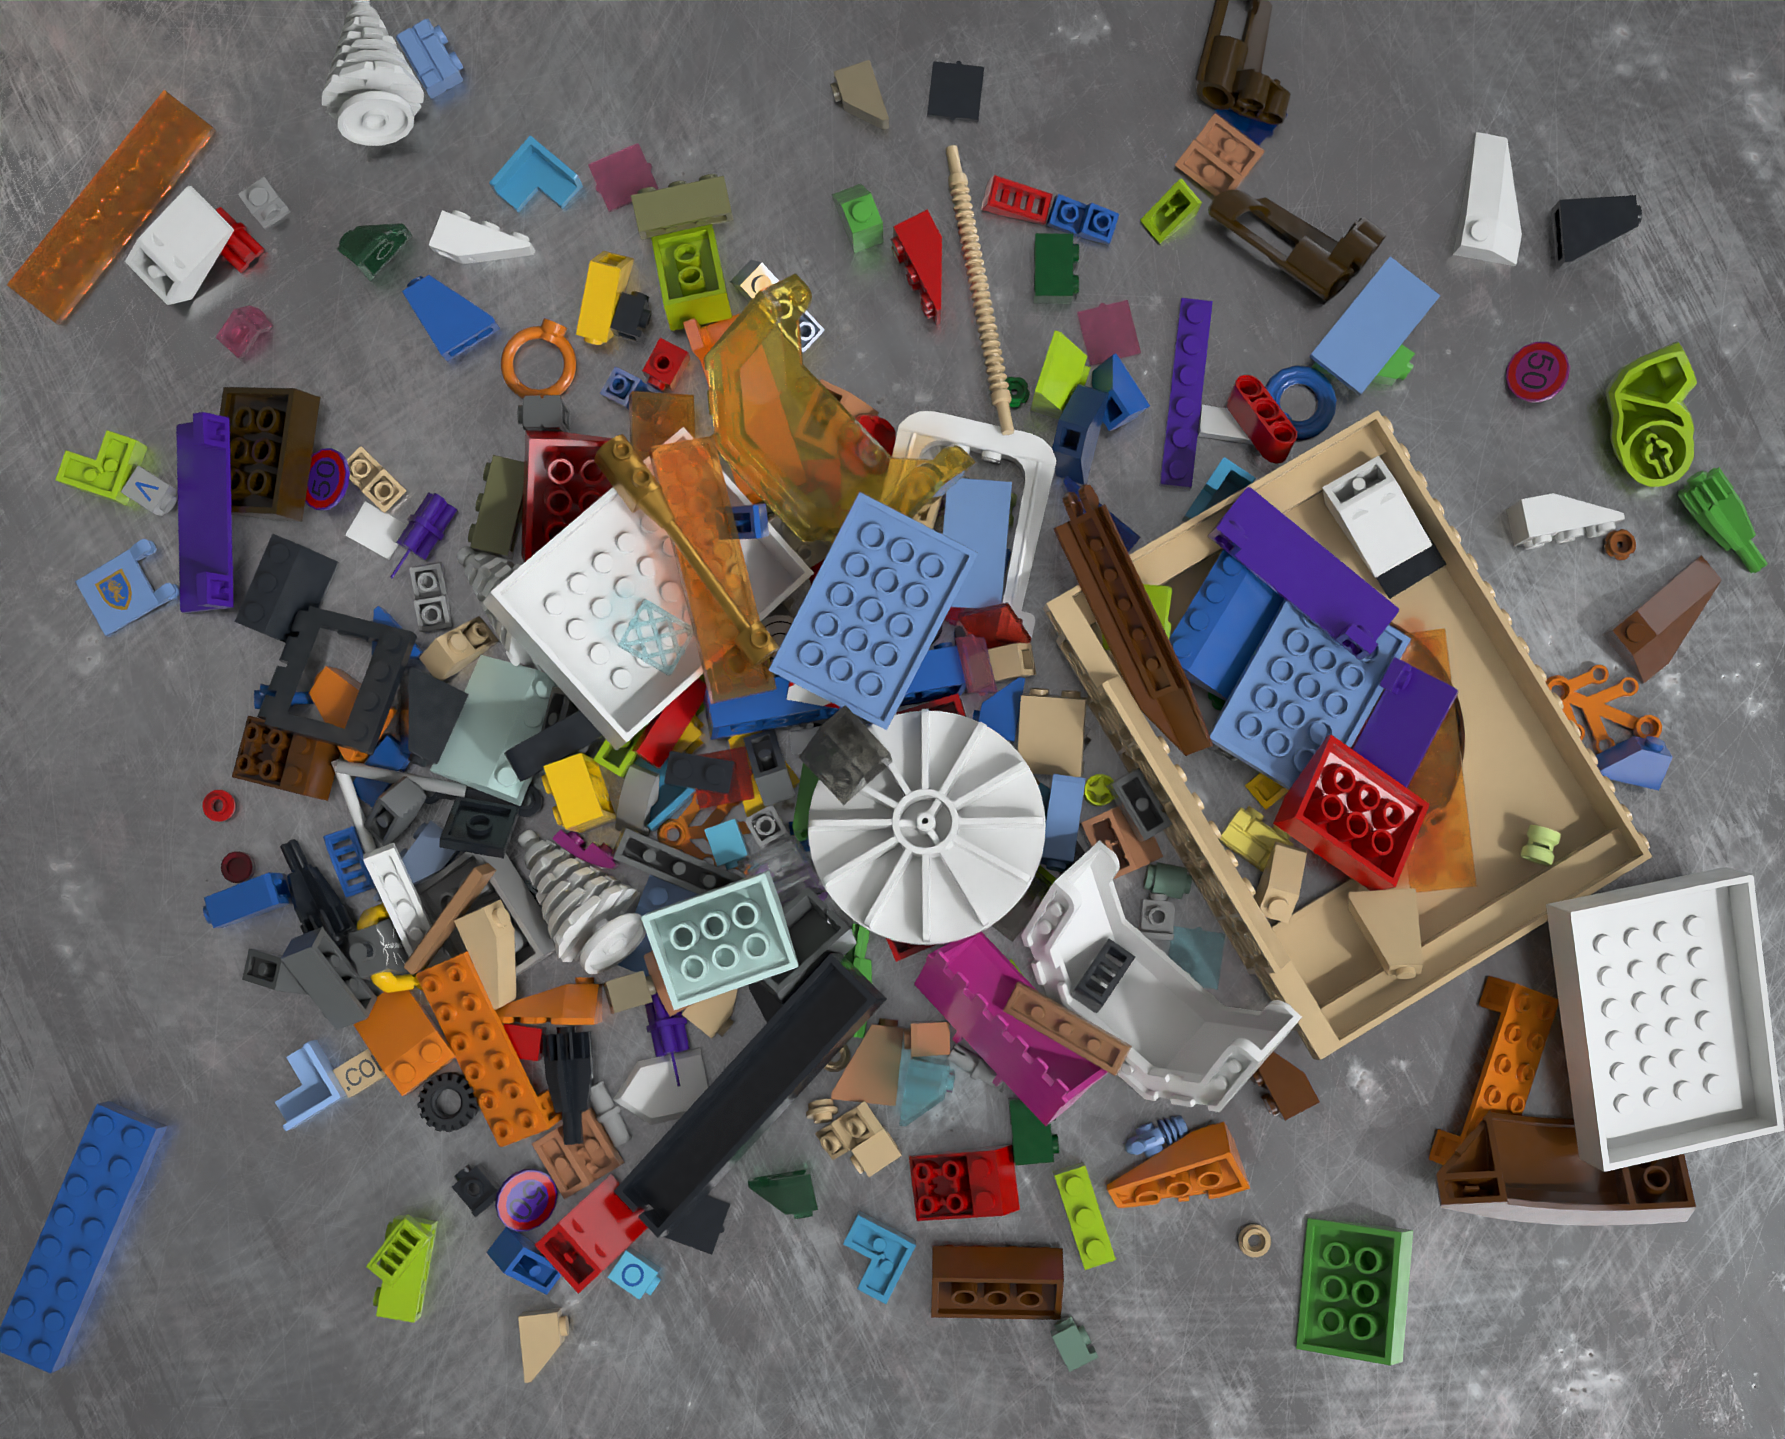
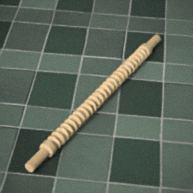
M951 145L945 149L950 171L948 184L951 189L950 194L953 196L954 211L957 213L955 219L958 221L957 227L960 229L958 234L961 236L960 243L963 245L961 249L965 253L963 259L966 261L965 267L968 269L966 274L970 277L968 283L972 285L970 292L973 293L971 299L975 301L973 308L976 309L974 315L978 318L976 324L980 326L978 333L982 334L979 340L984 342L981 345V349L985 350L983 352V357L986 359L984 365L988 367L986 374L990 375L987 380L991 383L989 390L992 392V405L997 407L1002 435H1011L1014 433L1009 407L1012 399L1010 391L1007 390L1009 384L1005 382L1007 375L1003 373L1005 366L1001 365L1004 359L1000 357L1002 350L999 349L1000 342L997 340L999 334L995 332L997 325L993 324L995 322V317L992 315L994 309L990 307L992 301L989 299L991 296L990 292L987 291L989 285L985 283L987 281V276L984 275L986 269L982 267L984 260L981 259L982 252L979 250L981 245L978 243L979 236L976 234L978 231L975 227L976 220L973 218L974 212L971 210L973 205L970 203L971 196L968 194L970 190L967 187V175L962 172L957 146Z

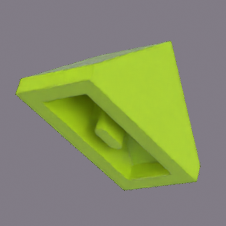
M1181 178L1140 221L1161 244L1197 215L1202 202Z

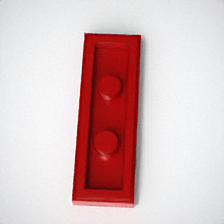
M697 678L649 722L632 751L653 767L661 769L669 756V752L673 750L703 703L706 689L711 687Z

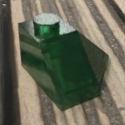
M402 223L357 226L353 231H347L341 237L336 250L371 282L413 235Z
M813 1168L751 1177L748 1180V1188L785 1215L793 1214L794 1219L813 1216V1211L819 1208Z

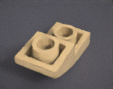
M362 446L347 459L350 470L349 479L384 513L407 491Z
M864 1101L817 1131L815 1135L819 1139L822 1148L834 1160L875 1135L883 1127Z

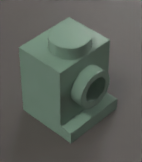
M1071 1316L1065 1317L1054 1324L1055 1329L1051 1330L1050 1333L1069 1372L1099 1358L1094 1346L1087 1348V1345L1092 1342L1083 1325L1077 1328Z

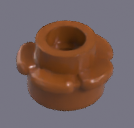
M1613 530L1605 538L1607 541L1604 545L1605 551L1610 557L1614 556L1616 560L1628 559L1629 555L1634 553L1636 549L1635 538L1627 530ZM1618 542L1622 543L1623 546L1621 548L1617 546Z

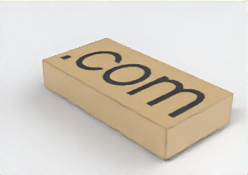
M369 1048L332 1070L348 1098L353 1097L387 1076Z

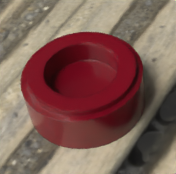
M234 851L227 854L222 860V875L231 883L248 881L255 873L254 859L248 853Z

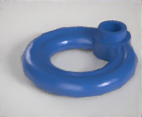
M1295 365L1278 371L1269 379L1265 388L1280 408L1281 396L1289 386L1301 384L1313 390L1318 400L1317 409L1313 416L1307 420L1294 421L1289 414L1284 412L1297 431V439L1304 440L1317 436L1329 426L1335 415L1337 399L1333 385L1324 374L1312 367Z

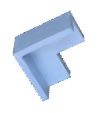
M317 1040L308 1041L303 1044L302 1048L286 1057L302 1085L275 1101L287 1122L283 1125L285 1131L296 1128L347 1096L332 1071L334 1070L333 1066Z

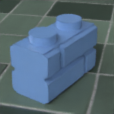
M424 19L412 28L397 34L396 39L430 98H435L463 81L459 71L464 67L454 51L448 54L444 44L449 41L439 25L433 28L429 19Z

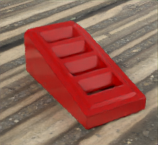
M994 175L987 182L981 210L1045 225L1053 194ZM997 190L1002 191L999 201L995 200ZM1010 193L1014 194L1012 206L1007 204ZM1022 196L1027 197L1024 210L1020 209ZM1034 199L1040 200L1037 213L1031 212Z

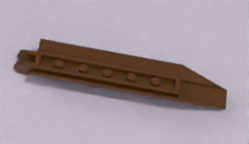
M1084 484L1080 486L1078 490L1079 498L1075 492L1065 493L1062 502L1066 507L1065 509L1070 521L1053 529L1132 697L1146 717L1185 756L1213 746L1190 683L1106 505L1104 504L1099 507V498L1091 485Z

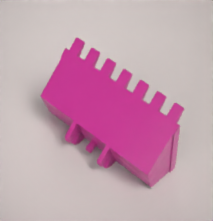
M982 931L959 941L950 942L931 952L927 956L926 963L914 985L957 1030L952 1040L957 1044L964 1038L997 1074L992 1083L997 1087L1004 1081L1045 1126L1071 1107L1092 1085L1108 1073L1003 1011L1017 982L1021 981L1034 990L1036 989Z

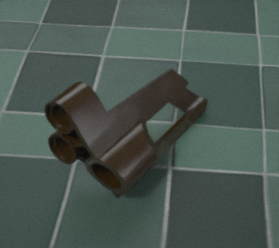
M1215 0L1195 78L1198 81L1196 90L1199 98L1213 108L1219 110L1231 109L1241 116L1272 125L1284 123L1291 93L1280 85L1281 82L1278 79L1273 80L1261 73L1272 4L1269 0H1251L1243 36L1239 40L1231 36L1220 35L1229 0Z
M1228 190L1216 195L1208 207V213L1211 217L1265 254L1277 267L1324 301L1336 296L1347 285L1351 277L1363 268L1387 235L1384 230L1363 217L1359 221L1356 220L1345 237H1341L1338 242L1268 198L1254 199L1241 190ZM1251 211L1297 245L1287 257L1236 219L1241 214Z

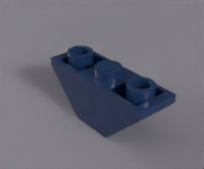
M1082 384L1077 385L1059 418L1052 446L1056 458L1055 474L1057 477L1082 485L1087 484L1109 396L1108 392Z

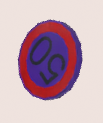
M325 448L312 455L305 501L308 506L315 510H330L341 501L349 485L350 470L348 461L341 452L332 448Z
M523 1169L513 1173L503 1182L497 1192L495 1201L497 1217L506 1227L514 1231H530L540 1227L549 1219L556 1207L557 1190L555 1183L548 1174L538 1169Z

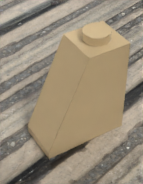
M1416 889L1349 892L1348 910L1387 975H1396L1398 979H1410L1416 977V974H1421L1423 956Z

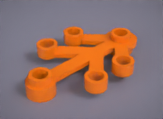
M1592 666L1586 673L1569 680L1564 676L1555 675L1547 678L1545 681L1550 690H1552L1553 686H1558L1561 689L1560 699L1564 705L1562 710L1568 720H1572L1578 726L1581 732L1579 737L1581 741L1585 737V730L1582 725L1577 724L1571 705L1582 709L1595 739L1593 749L1597 754L1603 752L1599 748L1601 740L1607 741L1609 748L1615 746L1614 740L1608 736L1600 717L1633 730L1635 736L1645 739L1647 736L1658 738L1662 732L1660 720L1653 715H1645L1638 718L1604 704L1621 696L1629 697L1636 694L1639 685L1632 677L1623 678L1618 681L1617 685L1588 697L1575 691L1591 683L1598 685L1606 682L1609 672L1605 666ZM1595 669H1599L1603 674L1600 681L1593 677ZM1625 681L1632 684V691L1630 693L1623 690V683ZM1643 723H1647L1650 726V732L1647 735L1641 731Z
M737 787L732 789V791H738L740 794L739 801L731 803L728 795H724V799L702 825L688 827L701 809H707L712 804V796L709 792L697 791L693 795L690 805L678 819H668L659 826L657 831L658 841L675 849H681L683 852L701 860L710 857L713 859L714 865L717 866L714 856L712 854H704L690 839L703 838L708 842L704 830L720 824L734 806H739L743 802L740 789ZM700 794H706L708 797V802L704 806L697 804L696 799ZM745 821L738 822L742 834H752ZM673 828L679 831V838L675 841H671L668 838V832ZM749 856L745 857L746 863L743 866L735 867V869L743 870L747 868L750 863Z

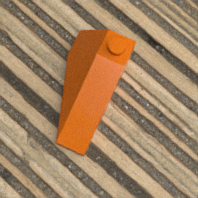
M1224 1121L1210 1124L1189 1133L1106 1185L1107 1191L1117 1208L1156 1205L1161 1199L1172 1197L1178 1198V1202L1189 1201V1196L1208 1194V1199H1214L1250 1189L1235 1141Z

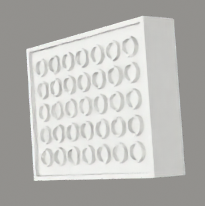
M684 427L643 461L662 486V492L675 517L676 524L751 625L762 621L814 574L769 522V536L739 540L718 539L715 508L752 505V503ZM614 487L494 588L483 602L488 610L616 751L736 644L733 640L740 634L667 532L661 529L641 509L632 513Z
M1723 867L1546 904L1579 1159L1606 1172L1784 1131L1753 874Z

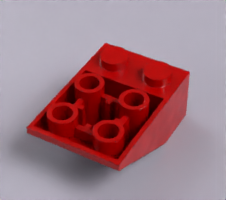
M927 209L893 226V238L890 240L893 245L891 250L898 264L902 262L905 264L907 272L905 277L913 292L918 290L920 293L921 302L919 303L927 319L933 318L935 324L938 325L941 323L942 236Z
M1012 1145L987 1146L909 1156L917 1221L1005 1216L1020 1210Z
M612 1173L535 1244L537 1249L578 1294L648 1229L638 1218L645 1210L633 1212L614 1192L620 1182Z

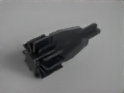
M289 840L288 843L282 844L280 849L292 872L287 875L294 910L300 923H302L300 928L303 934L323 927L334 943L339 946L347 939L346 936L356 929L351 917L319 869L313 867L312 864H308L298 840Z
M576 1026L556 1027L557 1034L542 1035L545 1078L555 1113L562 1112L564 1145L583 1144L582 1111H586L589 1108L593 1080L591 1031L576 1032Z

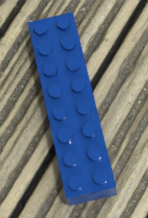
M945 642L933 646L934 650H928L900 706L934 701L957 693L961 696L970 683L962 645L953 646L952 642ZM775 674V677L762 679L761 675L744 678L743 683L730 685V681L713 683L710 685V689H706L703 701L710 740L810 723L836 717L834 714L841 713L840 717L855 714L842 707L837 709L787 700L790 681Z
M110 1101L96 1105L0 1326L1 1353L50 1374L64 1367L167 1125Z

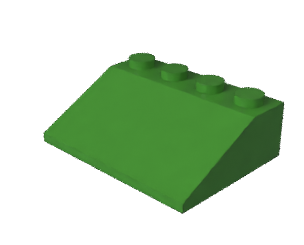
M1307 1219L1296 1349L1389 1366L1403 1362L1414 1230L1326 1219Z

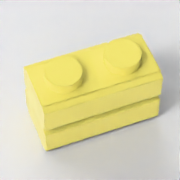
M1250 806L1246 810L1239 807L1220 832L1221 838L1218 840L1257 869L1264 872L1275 841L1294 846V844L1288 840L1290 835L1275 825L1273 828H1270L1263 823L1264 816Z

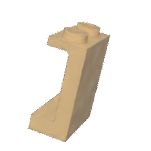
M1030 688L1029 693L1021 695L1018 752L1029 766L1032 774H1059L1073 777H1081L1084 774L1085 761H1083L1088 697H1081V691L1062 690L1061 695H1049V689Z

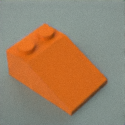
M411 990L383 992L377 997L368 1018L353 1024L384 1073L402 1096L410 1094L456 1059L457 1056L451 1049L445 1035Z

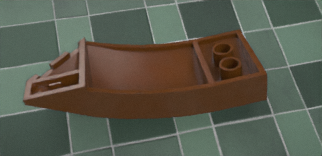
M1490 1109L1479 1125L1467 1136L1452 1157L1435 1175L1440 1208L1500 1220L1587 1226L1687 1222L1696 1209L1684 1154L1604 1172L1579 1159L1574 1119L1518 1116L1491 1112Z

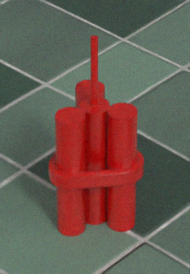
M222 207L216 209L217 213L234 229L219 255H222L236 270L242 273L248 268L249 263L254 258L259 257L265 249L246 231L247 227L242 222L238 223Z

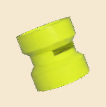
M1095 774L1088 778L1085 782L1083 794L1085 801L1095 807H1102L1110 803L1113 797L1106 786L1114 780L1105 774Z

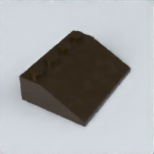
M223 387L219 416L228 417L230 425L232 515L278 521H303L321 397L296 388Z

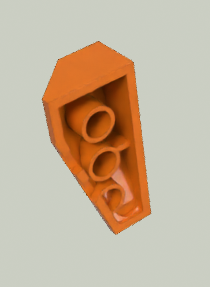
M575 977V983L565 984L507 1003L495 1009L501 1023L539 1024L551 1022V1024L595 1025L602 1022L603 984L594 983V977Z

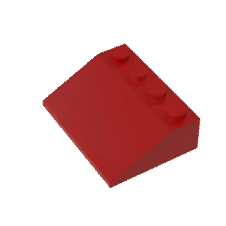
M525 430L521 556L524 563L613 487L594 461L597 451L612 438L561 431Z
M1331 734L1326 737L1285 795L1273 824L1369 891L1386 890L1396 887L1430 804Z

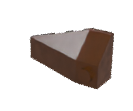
M1701 555L1602 635L1639 681L1644 684L1669 664L1722 579Z

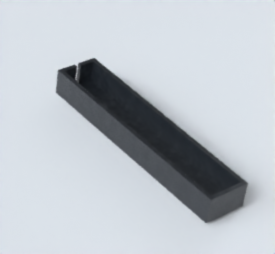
M831 953L619 1184L614 1192L633 1212L646 1209L649 1206L653 1208L642 1212L638 1218L657 1238L672 1234L887 998L842 953Z

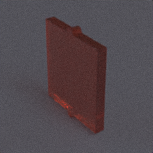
M1008 602L958 614L957 618L966 629L967 637L972 638L981 653H984L983 650L1001 646L1031 643L1032 638L1022 624L1023 619L1017 617Z
M746 746L698 755L734 761L737 764L731 796L696 790L699 809L755 799L751 779L753 771L749 768Z

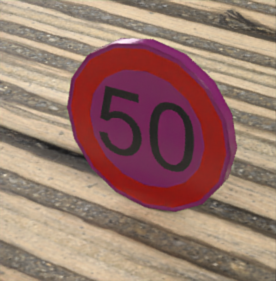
M1533 342L1523 346L1514 354L1508 364L1506 379L1510 390L1519 399L1526 402H1543L1553 398L1563 389L1569 378L1570 364L1568 357L1559 346L1550 342Z

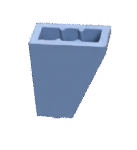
M1053 774L1045 828V843L1040 864L1046 865V868L1049 870L1063 872L1066 868H1070L1073 865L1086 778Z

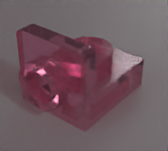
M250 305L233 310L215 338L237 358H242L247 355L259 335L270 331L273 325L266 319V315L260 309Z

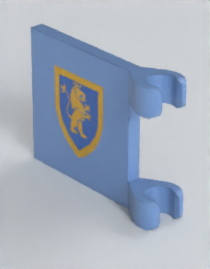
M142 539L129 550L75 581L105 636L113 634L158 606L180 596L178 586L171 583L162 585L154 592L141 569L138 560L154 554L157 550L151 540Z

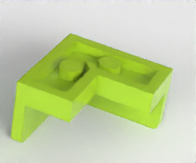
M106 430L96 460L66 450L55 480L68 487L127 506L129 497L121 493V490L137 466L141 467L147 446L135 439Z

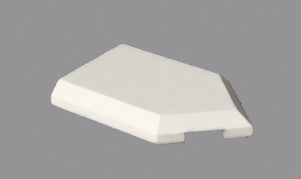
M701 1048L674 1053L681 1086L677 1087L671 1054L662 1057L637 1061L613 1100L650 1125L680 1119L709 1087Z

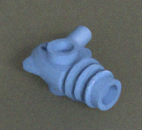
M1179 1115L1176 1117L1171 1116V1121L1168 1118H1165L1164 1122L1162 1119L1157 1120V1127H1154L1152 1122L1134 1129L1136 1135L1127 1140L1125 1151L1133 1155H1139L1144 1152L1146 1157L1164 1150L1162 1144L1165 1141L1170 1146L1173 1144L1172 1140L1174 1142L1177 1141V1135L1179 1138H1182L1184 1134H1187L1188 1128L1182 1116Z

